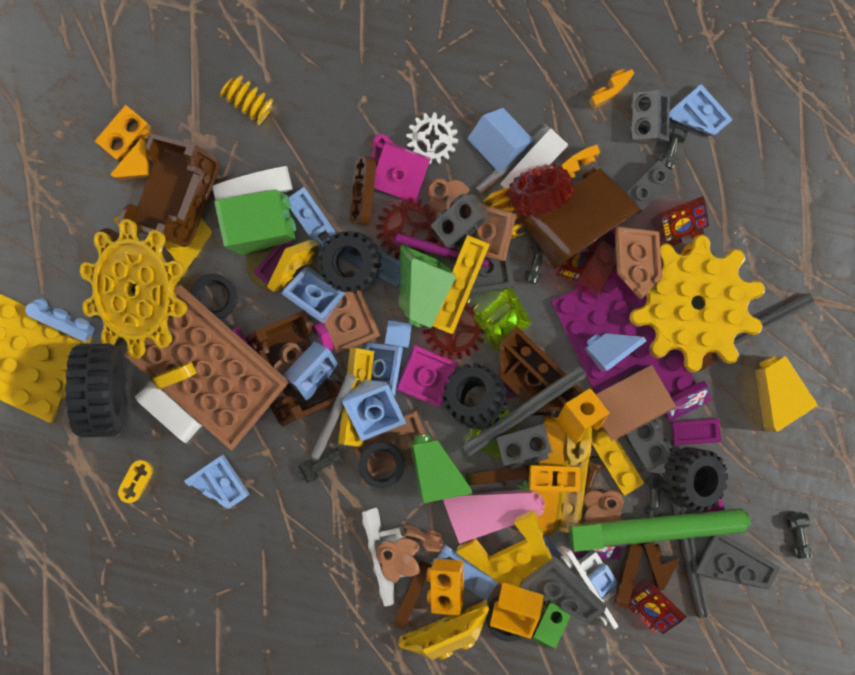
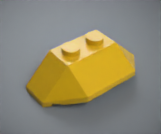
M488 599L462 609L460 616L449 615L400 636L399 647L431 660L436 658L442 660L451 656L452 652L457 649L466 650L472 647L479 637L488 614Z

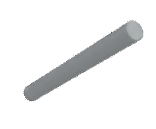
M547 125L542 127L531 137L535 142L500 173L495 170L476 187V190L483 195L524 158L550 128Z
M352 374L346 375L311 456L316 460H320L343 409L342 400L350 393L356 377Z

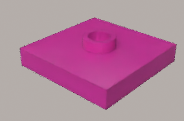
M386 141L376 168L374 188L415 203L431 158Z
M414 345L396 390L441 408L444 400L442 392H446L443 388L444 383H449L450 380L447 377L450 374H455V369L459 363Z

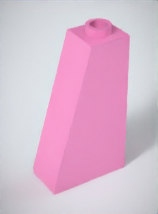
M529 489L472 492L469 495L443 499L459 544L515 525L516 517L533 509L538 517L544 513L543 508H545L541 494H537V491Z

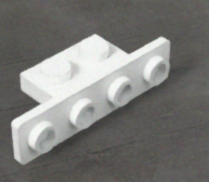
M372 508L362 512V523L367 532L368 548L372 553L374 573L377 576L380 587V598L383 600L384 606H390L399 601L396 584L386 579L383 575L382 564L376 557V550L381 543L385 541L395 543L401 538H406L404 527L382 530L378 509ZM391 551L384 552V556L387 558L393 555Z
M564 546L558 548L562 554L560 557L562 563L568 569H571L574 575L603 603L616 593L617 586L601 598L587 577L603 564L595 551H590L577 561L570 549ZM607 607L605 612L597 616L603 626L608 625L614 630L619 627Z

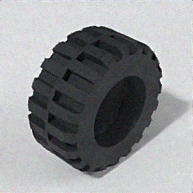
M111 343L79 344L73 347L69 353L65 385L67 415L72 432L80 438L114 437L122 429L125 412L123 362L118 347Z

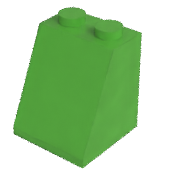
M277 189L214 201L224 247L245 256L295 240L294 231H296V225L293 218L290 217L289 209L291 208L289 197Z
M402 245L400 248L399 306L404 311L403 314L409 318L411 324L420 328L423 325L431 328L456 275L443 261Z
M427 433L414 436L415 440L409 441L419 498L423 503L472 494L470 486L438 440Z

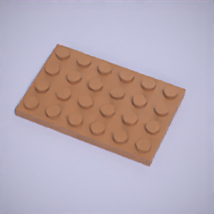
M179 285L174 289V293L177 298L187 304V312L179 318L168 317L167 327L172 336V342L165 348H159L148 337L145 344V354L142 357L133 359L128 351L124 356L151 380L152 377L164 371L192 362L197 372L195 375L161 389L232 451L289 384V381L183 286Z

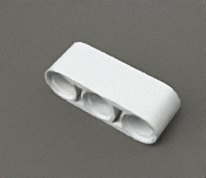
M151 379L134 397L147 411L184 443H187L202 426L164 390L156 389Z

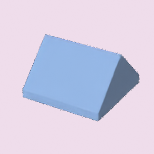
M504 108L483 115L468 137V141L498 173L504 170L535 142Z
M307 265L281 293L322 323L326 322L345 295L341 290L333 289L331 284H327L324 281L325 278Z
M314 341L283 376L308 401L339 368V365L328 348Z
M367 342L365 350L374 351L371 380L388 382L395 396L403 347Z
M363 380L342 400L361 441L406 424V420L388 382Z

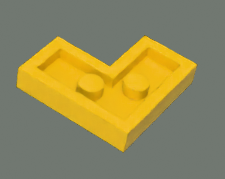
M311 239L286 248L267 287L273 292L285 289L294 279L293 276L299 267L310 265L314 262L320 244L316 240Z

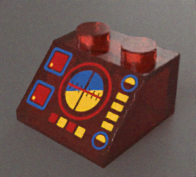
M703 196L661 212L651 219L655 231H659L660 244L668 243L672 247L682 243L681 238L688 235L693 239L697 235L705 234L703 229L710 226Z
M598 239L565 261L555 275L597 299L617 267L616 248Z
M645 577L633 588L627 607L636 616L641 613L647 619L644 624L654 633L658 630L665 634L687 617Z

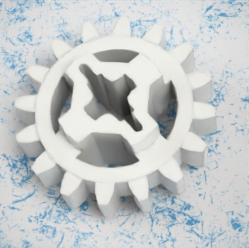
M435 112L432 118H429L426 113L422 121L419 118H415L417 125L409 126L413 133L406 135V139L412 140V142L407 144V147L410 149L414 148L413 151L430 157V166L432 160H436L437 164L440 165L442 157L448 161V152L455 153L456 150L452 144H458V139L453 138L457 134V130L450 129L453 122L450 121L446 124V116L443 115L440 119H437ZM429 124V128L424 132L419 131L423 126ZM438 125L446 131L447 135L439 131ZM434 129L435 139L439 140H435L432 149H430L429 139L426 138H430V134H432ZM417 143L423 144L427 149V153L423 152ZM440 146H446V148L443 151L435 154V151Z

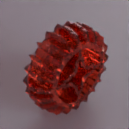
M545 164L541 167L537 165L536 168H528L527 172H521L519 177L513 179L514 182L509 184L510 188L508 189L511 206L519 215L524 214L525 217L530 215L536 217L539 214L545 215L547 212L553 213L554 209L562 208V204L568 203V199L573 196L572 192L574 191L570 174L563 166H556V164L550 166Z
M412 197L408 198V204H404L403 198H399L400 206H396L391 201L390 206L393 210L390 211L384 207L383 212L387 216H378V220L384 222V224L376 225L377 230H383L382 233L376 235L377 239L385 238L380 243V247L384 248L389 245L390 247L387 249L386 254L390 255L393 250L396 251L394 258L397 260L400 256L401 247L394 244L390 237H395L397 233L406 235V232L403 234L401 231L405 229V218L410 227L413 225L415 228L411 230V237L414 238L418 232L428 229V234L424 241L438 243V239L432 237L433 234L437 235V233L431 227V224L436 221H431L436 216V212L432 211L427 214L430 208L429 204H426L423 209L420 208L422 204L421 199L417 200L416 205H412ZM407 211L420 214L426 222L412 221ZM400 213L401 224L392 230H388L392 218ZM409 247V248H412V249H414V250H417V251H419V252H421V253L426 254L424 250H420V249H416V248H413V247Z
M470 298L467 299L463 310L472 317L475 327L462 323L459 318L458 326L467 330L461 329L460 332L457 330L454 340H452L453 334L448 333V346L437 338L435 333L436 327L432 326L430 329L423 330V335L431 334L426 343L435 342L431 350L434 352L438 347L441 348L439 356L442 357L445 351L449 352L448 359L451 360L453 353H457V358L460 360L462 359V351H465L469 357L471 352L468 348L472 347L475 351L479 349L474 344L475 341L479 343L484 342V339L478 337V335L487 333V330L480 329V325H486L487 321H479L478 318L483 316L484 312L480 311L476 314L474 310L477 309L478 304L475 303L470 308L468 306ZM460 334H474L467 344L456 347L457 337Z

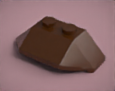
M518 326L501 341L500 379L524 402L566 375ZM575 384L537 411H562L567 402L585 391Z

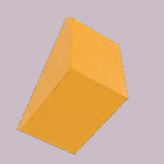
M141 138L110 175L118 181L147 179L151 171V161L147 157L145 150L147 142Z

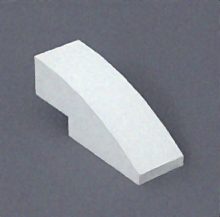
M550 129L500 185L503 188L510 187L511 190L508 193L518 200L567 148L568 144Z
M287 166L248 174L213 185L215 200L274 189L284 193L293 189Z

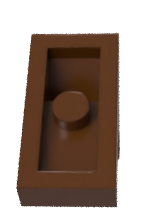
M654 542L643 543V550L655 586L659 591L665 590L680 559L673 557L660 562V558H663L659 544H654Z

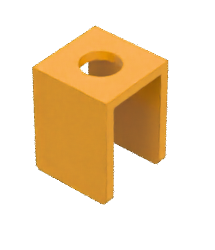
M590 388L564 405L557 418V422L572 442L577 444L588 427L593 426L595 430L601 428L609 415V411Z
M503 583L499 600L494 604L490 626L531 639L540 619L544 595Z

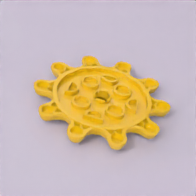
M124 219L119 225L120 234L115 242L109 234L104 232H97L94 236V245L99 253L98 260L94 264L84 262L80 266L81 277L89 281L93 288L92 296L83 302L82 309L86 316L98 315L103 320L102 344L111 343L114 345L119 337H122L127 342L130 357L139 359L145 354V344L148 337L159 348H165L172 342V336L167 327L168 317L179 318L187 312V304L177 298L174 293L175 280L184 274L185 268L178 261L167 263L163 258L162 249L165 243V235L162 232L152 230L147 238L142 241L138 235L136 223L130 219ZM132 284H136V286H135V289H136L135 295H134V294L132 293V291H131V290H132Z
M703 234L694 237L691 251L685 255L678 254L668 243L660 244L662 278L646 294V304L641 308L634 309L629 316L633 325H649L655 330L656 337L649 347L650 354L655 358H662L668 351L677 349L684 355V367L692 373L702 368L703 357L709 352L717 353L721 360L727 364L736 362L739 353L734 345L735 337L739 333L757 335L762 331L763 327L762 322L748 312V304L751 300L759 298L764 294L765 286L758 280L749 282L740 278L739 268L745 261L743 251L732 249L724 257H715L710 250L709 238ZM699 296L703 299L705 305L701 310L693 308L691 303L693 297Z

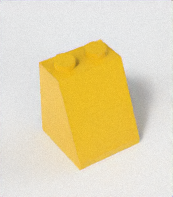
M769 356L759 362L761 367L755 370L763 426L766 431L778 432L818 406L786 356Z

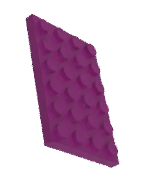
M617 270L551 301L577 359L586 372V378L595 395L651 365L657 372L670 397L695 385L696 382L691 372L687 371L684 367V357L681 351L672 349L662 358H655L650 354L649 347L656 337L655 330L649 325L635 326L631 323L629 317L634 309L641 308L646 304L647 297L645 295L640 299L617 274ZM597 333L600 337L607 333L639 336L646 339V342L604 372L600 371L584 350L589 346L587 341Z

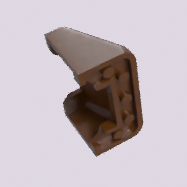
M151 133L145 150L147 157L154 162L138 206L133 204L126 205L121 211L117 224H120L124 219H130L136 223L137 231L148 235L150 231L158 230L165 235L166 242L187 247L194 239L219 171V160L195 144Z
M594 167L582 175L584 177L583 180L541 208L536 205L526 212L528 217L522 223L554 269L641 210L638 204L601 168L598 170Z
M305 310L255 330L245 339L254 351L274 367L280 359V349L285 344L295 343L303 351H306L312 345L308 336L312 333L313 322ZM291 350L288 351L287 358L290 360L294 359L295 353ZM330 378L325 381L308 401L288 384L270 405V408L277 422L281 426H286L335 403L342 384L340 381Z

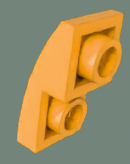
M625 69L614 72L608 82L610 89L603 87L593 92L594 96L590 99L593 110L607 103L623 90L634 75L633 69L627 72Z
M598 144L584 149L569 158L555 172V180L560 178L562 182L571 180L576 177L575 174L580 170L578 163L581 162L582 166L596 162L595 158L600 155Z

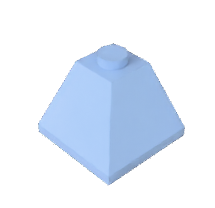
M597 333L587 341L589 346L584 350L600 371L604 372L646 342V339L639 336L607 333L600 337Z

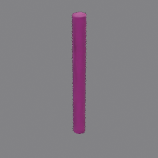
M399 233L396 234L394 240L395 243L456 260L461 252ZM484 258L481 267L487 268L488 258Z

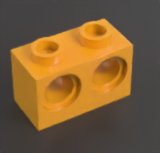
M125 105L97 137L95 142L117 161L121 162L141 138L143 140L148 138L150 135L149 130L152 127ZM133 121L138 122L137 130L128 132V125ZM121 139L123 142L122 147L119 150H113V142Z
M529 465L528 489L535 491L580 492L581 467Z
M435 558L432 567H428L427 582H431V589L428 590L427 602L431 604V613L460 616L464 606V561ZM441 574H445L449 578L443 577Z

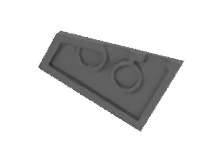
M507 252L506 261L485 256V258L489 259L487 268L480 267L469 295L514 288L509 252Z
M725 535L712 536L694 574L770 589L780 567Z
M556 556L523 579L519 585L520 588L530 589L533 592L544 595V601L550 600L560 605L561 610L587 624L605 612L606 605Z

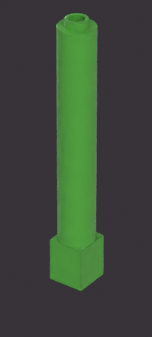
M743 508L601 523L568 524L570 549L576 552L604 549L603 547L745 533L747 527H750V517Z

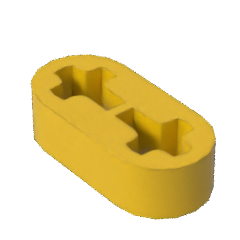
M188 362L152 377L156 389H161L187 379L197 372L193 363Z
M592 426L586 429L580 439V449H584V454H581L579 459L577 454H573V450L578 448V443L574 444L567 435V456L573 462H585L590 457Z
M138 460L130 466L118 490V495L123 502L133 503L139 500L153 474L151 463L146 460ZM144 464V470L147 471V475H141L139 480H136L138 471L135 469ZM134 482L136 485L133 492L136 495L127 498V492L124 490L125 488H130Z

